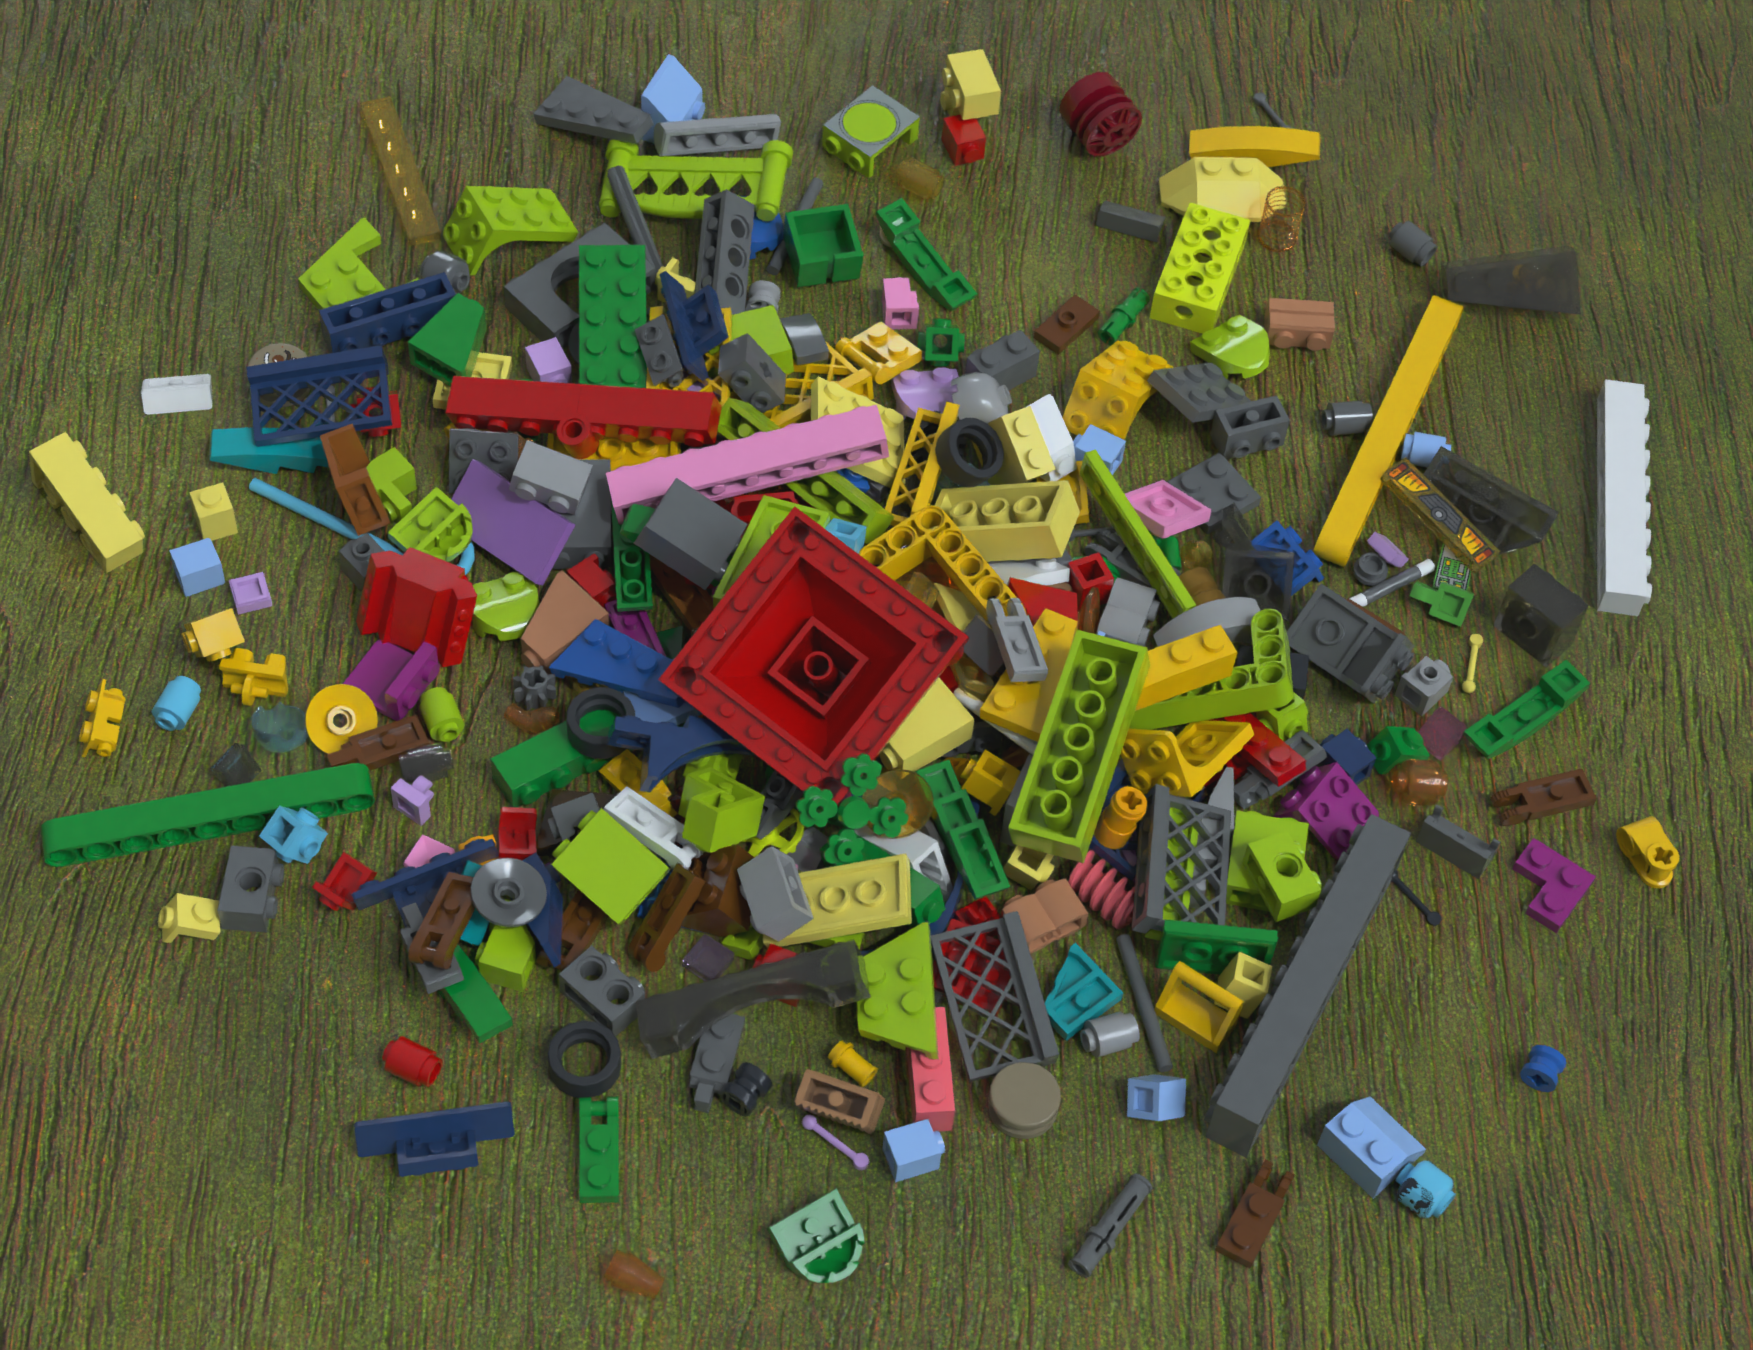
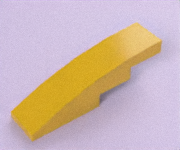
M1234 126L1191 130L1189 155L1191 159L1194 157L1258 158L1268 168L1320 160V134L1313 131L1265 126Z

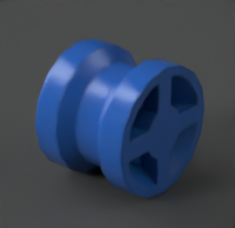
M1535 1045L1531 1048L1528 1055L1530 1062L1524 1064L1520 1077L1525 1084L1535 1090L1542 1092L1554 1091L1558 1083L1557 1074L1563 1072L1567 1064L1566 1059L1556 1049L1545 1045Z

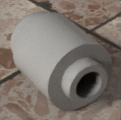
M1116 1012L1086 1021L1084 1030L1080 1032V1038L1085 1051L1091 1052L1097 1058L1131 1048L1133 1043L1139 1041L1140 1033L1137 1021L1131 1013L1123 1014L1122 1012Z

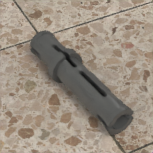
M1136 1173L1132 1174L1097 1225L1091 1226L1085 1233L1086 1240L1068 1262L1070 1268L1076 1274L1084 1278L1090 1277L1104 1254L1112 1252L1116 1246L1115 1239L1132 1218L1147 1194L1152 1191V1185L1145 1177Z

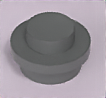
M1366 553L1356 560L1353 573L1359 582L1374 586L1386 579L1388 568L1385 560L1380 555Z

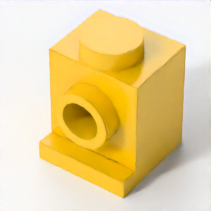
M984 750L979 760L975 761L971 758L961 773L960 777L966 780L961 789H966L974 798L992 807L990 813L996 816L1011 794L1021 771L989 751Z

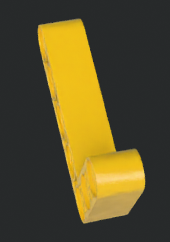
M935 505L921 508L864 546L858 553L873 565L881 564L877 568L894 581L933 556L987 621L986 604L988 600L986 599L991 596H997L996 598L1001 602L1000 605H1002L1005 616H1008V600L1010 598H1017L945 511ZM957 549L954 552L948 553L950 550ZM977 572V574L973 576H967L968 574Z

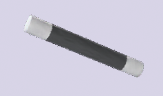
M1427 559L1349 599L1364 607L1433 572L1435 565L1431 559Z

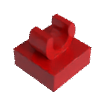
M987 897L976 900L954 914V920L970 925L1001 918ZM996 930L987 932L989 937L997 935Z

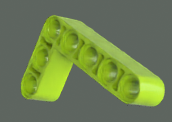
M1264 609L1252 617L1251 631L1254 664L1233 667L1230 677L1136 710L1129 729L1152 730L1275 709L1290 703L1294 694L1290 648L1281 613L1274 609Z

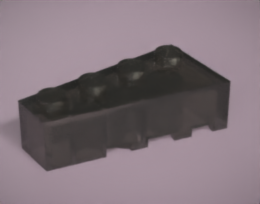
M1570 246L1441 263L1443 294L1448 300L1581 315L1576 251Z

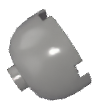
M973 372L954 378L951 381V386L957 385L958 392L953 393L952 398L954 404L960 405L958 412L960 420L964 418H977L985 423H989L1008 414L1007 405L1012 403L1009 390L1006 385L1000 386L996 379L990 375Z

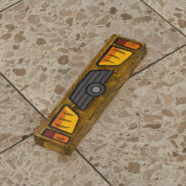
M1407 458L1398 462L1381 476L1380 480L1474 574L1493 561L1500 553Z

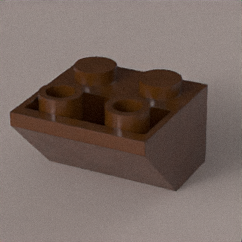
M739 845L718 849L715 852H705L699 858H693L689 869L706 882L701 889L698 899L692 904L682 921L681 927L721 937L748 931L751 923V911L748 902L740 891L742 883L737 869L755 857Z

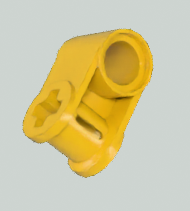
M1649 816L1619 827L1616 831L1618 845L1638 872L1641 880L1651 888L1658 889L1669 885L1673 877L1672 870L1679 863V853L1664 833L1660 822L1655 817Z

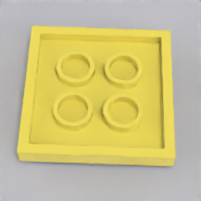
M819 376L811 384V421L817 420L824 415H837L852 411L860 406L868 407L877 404L863 395L853 393L839 384ZM877 404L887 438L889 457L848 467L847 469L892 489L904 452V417L894 409Z

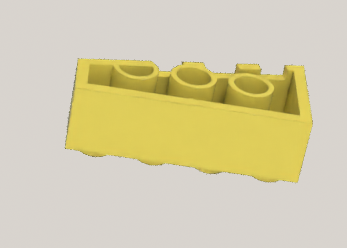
M64 432L29 451L33 484L38 489L44 488L47 494V501L54 509L61 506L65 523L72 531L80 530L82 532L80 539L83 545L106 573L143 553V539L145 538L143 530L135 520L130 522L124 513L126 509L123 502L116 493L112 495L105 487L106 480L97 467L91 468L86 461L87 454L78 440L73 442L68 434Z

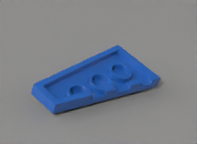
M597 619L549 666L551 673L555 674V677L564 679L565 676L577 678L579 683L591 686L593 682L606 685L608 688L620 691L621 693L623 691L637 693L639 698L680 708L685 702L684 699L680 698L658 680L673 660Z

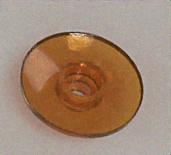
M1097 587L1090 589L1081 609L1077 610L1078 630L1096 634L1100 612V594Z

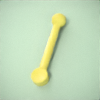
M1472 634L1468 641L1471 652L1467 679L1462 684V690L1466 693H1472L1476 689V685L1473 682L1478 648L1483 643V637L1479 634Z

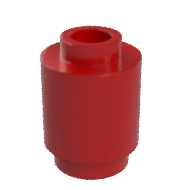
M404 1036L398 1038L397 1041L391 1040L382 1056V1061L385 1062V1071L418 1087L422 1084L430 1087L436 1081L443 1065V1060L437 1057L435 1051Z

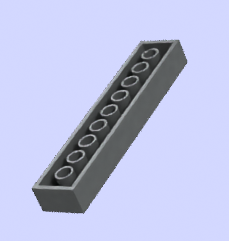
M1373 814L1369 816L1365 826L1360 824L1356 826L1349 841L1350 846L1346 852L1343 851L1336 864L1332 880H1327L1319 897L1321 900L1317 908H1312L1304 925L1305 930L1302 936L1298 935L1290 950V958L1287 964L1281 966L1273 985L1275 986L1271 994H1266L1258 1010L1259 1016L1255 1024H1250L1242 1040L1243 1045L1239 1054L1235 1053L1231 1059L1223 1084L1219 1083L1209 1103L1211 1105L1204 1118V1121L1210 1123L1206 1138L1247 1158L1390 885L1391 877L1394 871L1398 869L1411 832Z

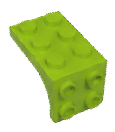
M466 186L448 223L444 227L443 237L453 254L467 262L469 275L475 276L483 260L494 249L512 241L574 242L579 232L551 189Z

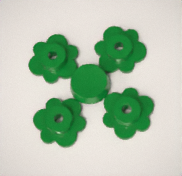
M866 753L859 754L857 759L855 757H848L842 764L844 774L841 776V783L849 787L850 793L854 796L843 800L839 808L837 803L832 800L833 794L829 789L820 790L816 786L806 788L803 794L804 798L799 799L796 803V808L800 811L799 821L806 827L813 826L814 824L818 827H824L828 822V818H832L836 814L838 815L839 822L846 827L838 835L832 834L829 836V846L824 851V859L830 864H835V866L861 862L863 860V854L860 850L864 848L865 843L863 839L857 837L853 829L862 828L870 821L873 824L872 830L877 835L884 833L886 836L894 838L900 834L901 825H905L909 819L908 815L904 812L906 809L905 801L899 797L892 798L891 800L887 797H881L878 800V806L869 808L863 798L859 797L867 789L873 790L878 784L876 778L882 771L881 764L876 760H871L870 756Z

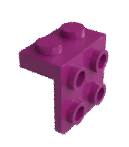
M378 640L343 684L357 687L365 692L374 703L376 711L396 721L401 720L416 704L418 698L428 685L436 678L440 669L437 648L424 641L413 655L389 642L382 644L381 640Z
M1338 762L1321 767L1315 765L1300 776L1302 782L1296 789L1288 792L1281 799L1280 804L1282 806L1273 817H1288L1298 822L1309 823L1308 828L1332 857L1338 861L1343 851L1346 852L1350 846L1349 841L1358 824L1365 826L1369 816L1373 814L1379 817V812Z

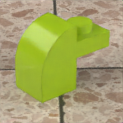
M393 447L373 459L366 468L388 513L390 522L394 521L397 524L412 510V504L405 496L416 490L417 487L414 467Z

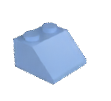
M667 55L641 95V110L651 115L654 124L643 136L642 140L654 144V128L656 123L700 120L704 114L705 103L702 102V87L672 55Z
M1371 1097L1351 1102L1325 1125L1317 1144L1373 1199L1398 1177L1408 1163L1413 1164L1426 1151V1148Z

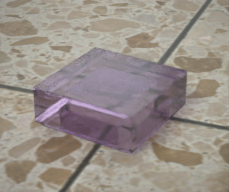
M704 934L684 957L682 966L713 986L735 960V953Z

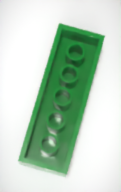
M579 245V384L646 388L647 365L635 333V329L646 324L645 245Z

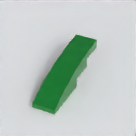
M948 759L915 771L913 774L930 815L973 898L978 900L1008 889L1010 884L983 819L978 820L966 789H961L950 760Z
M457 944L453 954L461 968L464 980L437 991L443 1000L447 999L460 1021H465L480 1044L513 1026V1021L490 985Z

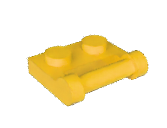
M881 321L851 339L847 337L841 338L835 346V350L845 359H850L861 368L869 371L872 374V380L878 384L889 381L902 371L911 368L923 360L921 349ZM861 351H864L865 353H867L869 356H871V357L874 358L876 361H878V363H876L874 360H872L870 357H868L867 355H865V354H864L863 352H861Z

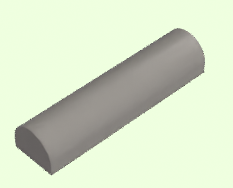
M776 114L659 122L656 123L654 128V144L659 156L759 149L768 141L778 140L781 120Z

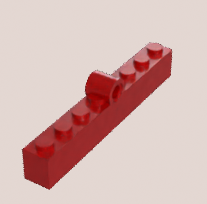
M453 376L445 413L458 429H488L491 432L507 433V431H519L529 436H538L540 433L554 434L559 438L570 456L576 459H585L596 452L599 440H603L605 437L618 438L629 443L636 442L637 440H651L660 445L670 444L671 441L682 442L692 447H701L703 444L715 445L722 407L714 392Z

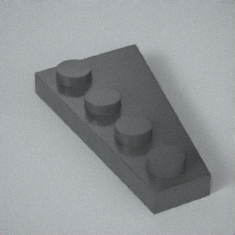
M569 76L565 77L533 113L536 123L540 125L637 144L654 125L650 114Z

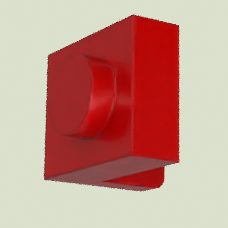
M500 808L497 832L498 859L514 858L524 860L536 852L535 829L537 810L535 808Z
M343 852L324 883L315 881L312 888L321 893L318 900L331 909L338 911L340 907L354 911L356 904L351 894L358 891L362 884L372 881L377 872L350 854Z

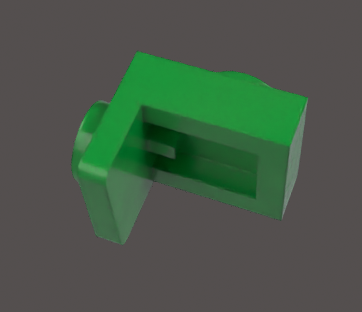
M1386 726L1367 744L1368 749L1376 756L1374 766L1379 774H1387L1398 763L1421 765L1430 757L1423 744L1422 736L1415 728Z

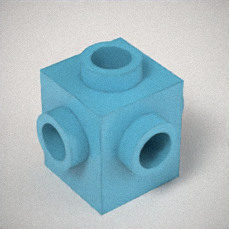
M279 805L259 837L276 850L277 857L283 861L291 863L294 859L308 864L311 858L319 852L321 844L328 833L317 825L320 819L304 808L295 811Z

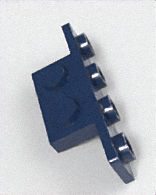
M664 271L660 274L662 283L661 293L667 301L669 309L667 316L673 324L675 331L673 339L680 350L681 357L679 359L681 365L688 374L693 373L704 381L709 376L703 355L729 338L717 293L711 286L707 285L687 299L683 285Z
M477 839L465 845L464 850L451 855L450 853L438 854L432 857L428 864L423 866L402 868L394 873V877L387 880L366 882L358 888V891L353 892L351 895L358 910L394 897L404 926L407 927L402 907L416 902L424 919L448 872L462 875L467 860L480 864L498 857L499 854L493 839L487 841L485 839Z
M508 1101L354 1123L358 1156L369 1157L397 1153L399 1177L420 1176L426 1173L462 1170L468 1167L479 1166L476 1142L509 1138L515 1134L512 1107Z

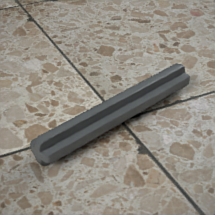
M621 165L608 169L607 177L634 245H645V259L655 267L656 278L663 264L625 169Z

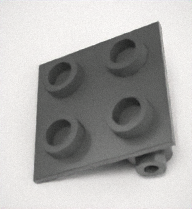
M450 428L449 493H455L472 459L482 462L511 482L513 472L518 463L519 434Z

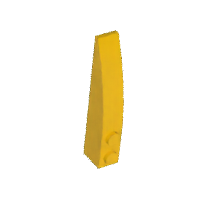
M1221 624L1148 651L1150 667L1135 711L1231 676L1237 650Z

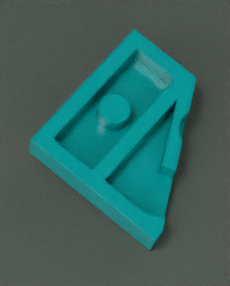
M1074 943L1071 945L1062 969H1060L1052 991L1045 1001L1050 1024L1067 1041L1084 1028L1086 1021L1098 1018L1121 1001L1123 992Z

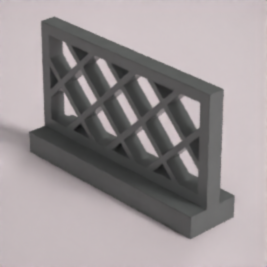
M1155 784L1145 795L1147 800L1146 813L1139 823L1132 931L1146 934L1150 929L1162 932L1165 921L1163 920V907L1168 903H1171L1183 920L1181 921L1197 923L1194 918L1204 911L1213 924L1225 925L1231 811L1170 795L1169 787ZM1170 807L1180 809L1189 821L1179 827L1170 816ZM1206 816L1220 820L1219 832L1212 836L1200 819ZM1191 825H1193L1205 841L1196 848L1182 832ZM1173 837L1176 838L1187 853L1179 859H1176L1167 848L1168 840ZM1206 846H1209L1217 857V865L1213 868H1210L1198 853ZM1188 858H1191L1202 872V875L1195 880H1192L1180 865ZM1170 870H1173L1184 884V887L1175 893L1165 881V875ZM1205 878L1215 889V898L1211 901L1206 899L1196 885ZM1186 891H1189L1201 906L1192 914L1178 898Z
M1018 911L1003 914V918L931 935V947L969 1082L996 1076L1004 1067L1014 1063L1028 1062L1037 1065L1041 1064V1067L1056 1063L1059 1051ZM996 930L1000 945L994 955L975 945L981 933ZM974 935L971 942L964 939L965 937ZM954 940L967 948L958 964L943 956L941 943ZM971 950L990 961L981 977L962 967ZM1001 951L1003 952L1005 961L998 958ZM994 964L1007 970L1009 973L1010 981L1004 991L985 980ZM946 966L954 970L950 977ZM957 973L977 983L968 1000L953 992L951 984ZM981 986L1000 996L991 1013L972 1003ZM1012 986L1015 993V997L1008 994ZM1004 999L1019 1007L1021 1016L1015 1026L995 1016ZM956 1001L964 1005L960 1013ZM968 1008L987 1019L978 1036L963 1028L961 1019ZM1022 1021L1026 1033L1018 1029ZM991 1022L1010 1032L1001 1049L982 1039ZM1014 1035L1029 1043L1032 1053L1031 1057L1018 1060L1005 1052ZM966 1037L974 1041L970 1049ZM978 1044L997 1055L991 1067L975 1070L971 1055ZM1001 1058L1008 1061L1007 1063L997 1065Z

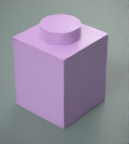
M556 337L525 347L526 368L533 381L572 383L571 364Z

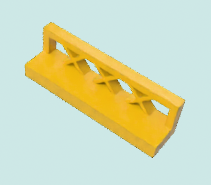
M946 402L943 414L918 407L885 510L892 514L894 506L906 501L911 508L910 516L921 508L930 506L941 473L935 451L937 439L944 430L957 422L960 405ZM922 420L938 424L937 432L926 437L920 428ZM925 447L929 453L928 460L917 464L911 453ZM916 474L920 480V485L918 488L908 491L902 480ZM892 514L894 519L890 525L896 526L907 517Z

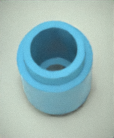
M176 676L174 680L168 682L152 709V715L157 725L168 731H173L174 729L181 730L185 727L200 701L199 694L201 688L195 681L185 676Z

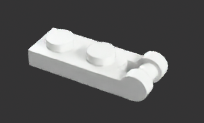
M627 786L604 807V810L638 841L667 860L671 869H674L677 862L689 868L692 864L691 860L699 858L704 853L697 849L695 844L682 838L684 828L682 823ZM677 841L683 848H679L674 843Z

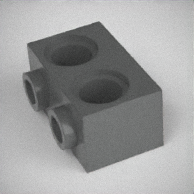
M590 946L559 973L560 992L593 1022L600 1023L610 1029L615 1037L645 1011V989L635 977H627L619 970L616 961L605 952L601 954L593 946ZM589 975H596L600 977L595 981H588L584 979ZM614 999L626 1000L625 1003L620 1005L611 1003Z

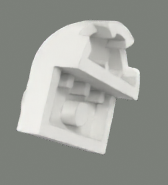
M1055 558L991 561L988 563L1006 585L1010 577L1045 586L1069 582L1070 568L1057 563Z

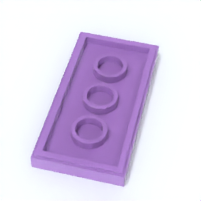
M472 459L451 499L458 506L462 503L469 511L473 527L472 541L535 584L543 586L575 524L542 502L520 498L515 492L509 490L511 483L509 480L482 462Z

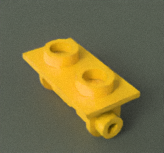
M102 679L97 691L90 690L87 697L85 711L90 712L89 721L83 722L79 735V742L84 743L81 757H86L89 749L97 750L98 755L108 757L117 747L120 726L107 723V720L120 723L126 699L123 696V691L120 689L111 688L105 690L106 679Z

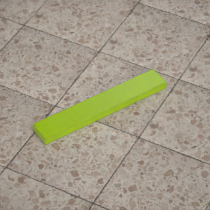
M1096 449L1086 452L1080 470L1082 479L1153 589L1157 590L1156 594L1172 619L1196 607V603Z

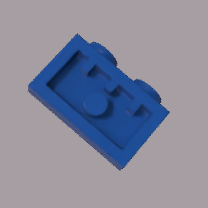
M1276 520L1245 546L1286 596L1290 598L1313 578H1316L1318 582L1324 579L1319 570L1323 564L1311 549L1306 553L1299 546L1302 539L1291 526L1284 529Z

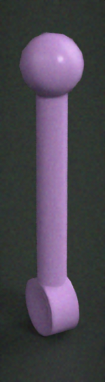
M813 1115L803 1117L802 1125L805 1129L814 1130L852 1159L853 1165L857 1170H865L867 1168L869 1158L866 1154L855 1153L817 1124V1120Z

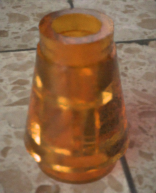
M618 1249L603 1276V1279L611 1282L610 1287L644 1297L648 1296L654 1300L665 1280L664 1277L658 1275L659 1273L629 1250L627 1253H624Z

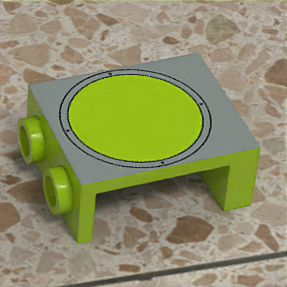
M872 85L823 124L822 147L831 155H835L847 163L853 170L870 178L873 176L874 158L898 138L909 145L918 139L920 117Z

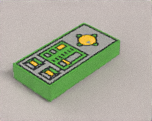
M1444 536L1432 588L1438 590L1441 582L1444 581L1468 590L1475 554L1471 556L1460 538Z

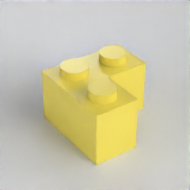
M980 49L947 55L946 68L942 69L945 90L940 94L943 110H947L950 116L961 114L963 120L999 114L1001 90L984 50Z

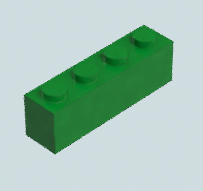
M595 710L587 713L580 719V728L593 736H608V731L615 717L620 716L608 710ZM567 721L490 758L493 780L512 807H519L523 804L528 805L535 802L541 795L552 789L567 786L573 779L586 772L597 771L604 763L612 760L614 757L593 759L582 755L572 746L567 736Z

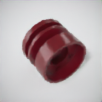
M1096 72L1080 79L1066 92L1060 103L1059 112L1061 118L1071 131L1076 133L1078 140L1084 145L1087 152L1093 156L1103 157L1123 148L1134 138L1141 126V111L1125 95L1123 88L1108 72Z

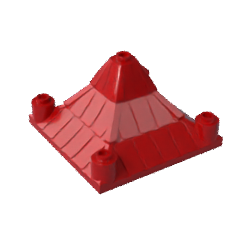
M794 506L658 680L803 792L809 786H816L820 790L829 789L833 794L832 800L837 803L839 808L843 800L851 797L849 787L841 783V776L844 774L842 769L844 760L848 757H855L857 759L861 753H866L870 756L871 760H875L947 666L955 664L961 659L969 636Z

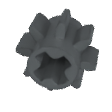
M542 665L539 667H524L521 677L515 676L513 678L515 702L523 700L527 710L531 708L546 709L548 700L557 698L556 687H554L556 685L555 674L547 675Z

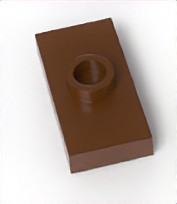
M1073 295L1034 331L1033 338L1059 355L1099 319L1100 311L1077 295Z

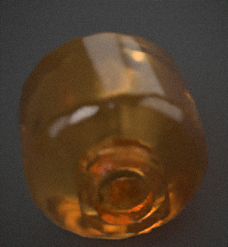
M1407 759L1402 762L1399 770L1393 772L1391 785L1402 803L1414 806H1433L1438 803L1440 798L1446 795L1448 777L1446 771L1442 770L1439 763L1434 760Z

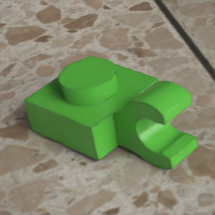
M1416 581L1410 596L1432 604L1429 615L1461 627L1475 593L1444 581L1441 582L1438 590Z

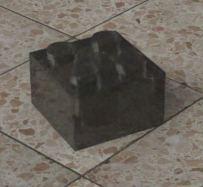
M1534 563L1508 586L1493 626L1547 668L1573 644L1589 605L1579 595L1568 590L1555 580L1550 573L1542 570Z

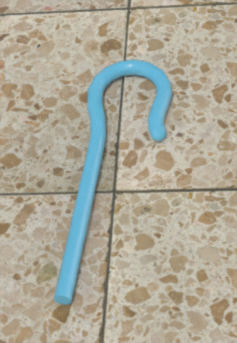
M254 478L249 485L251 491L351 540L362 536H358L352 524L262 480ZM368 533L384 551L390 550L404 555L390 543ZM472 542L461 553V558L457 566L465 569V575L469 573L475 560V550Z

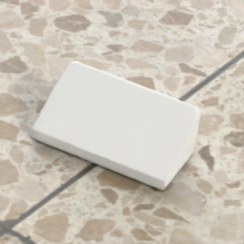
M200 374L144 379L141 389L144 413L149 415L211 409V375Z

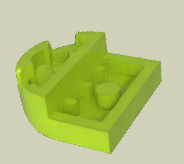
M1240 314L1190 341L1191 353L1218 366L1226 379L1228 374L1242 373L1243 378H1249L1261 373L1269 365L1270 346L1266 330Z
M435 487L388 532V538L404 552L411 547L450 562L459 556L472 540L473 527L471 515L462 503L458 506L438 487Z
M511 572L502 578L474 584L473 587L477 594L472 617L474 631L482 638L486 636V633L496 634L500 641L522 637L540 605L538 591L534 583L519 572Z

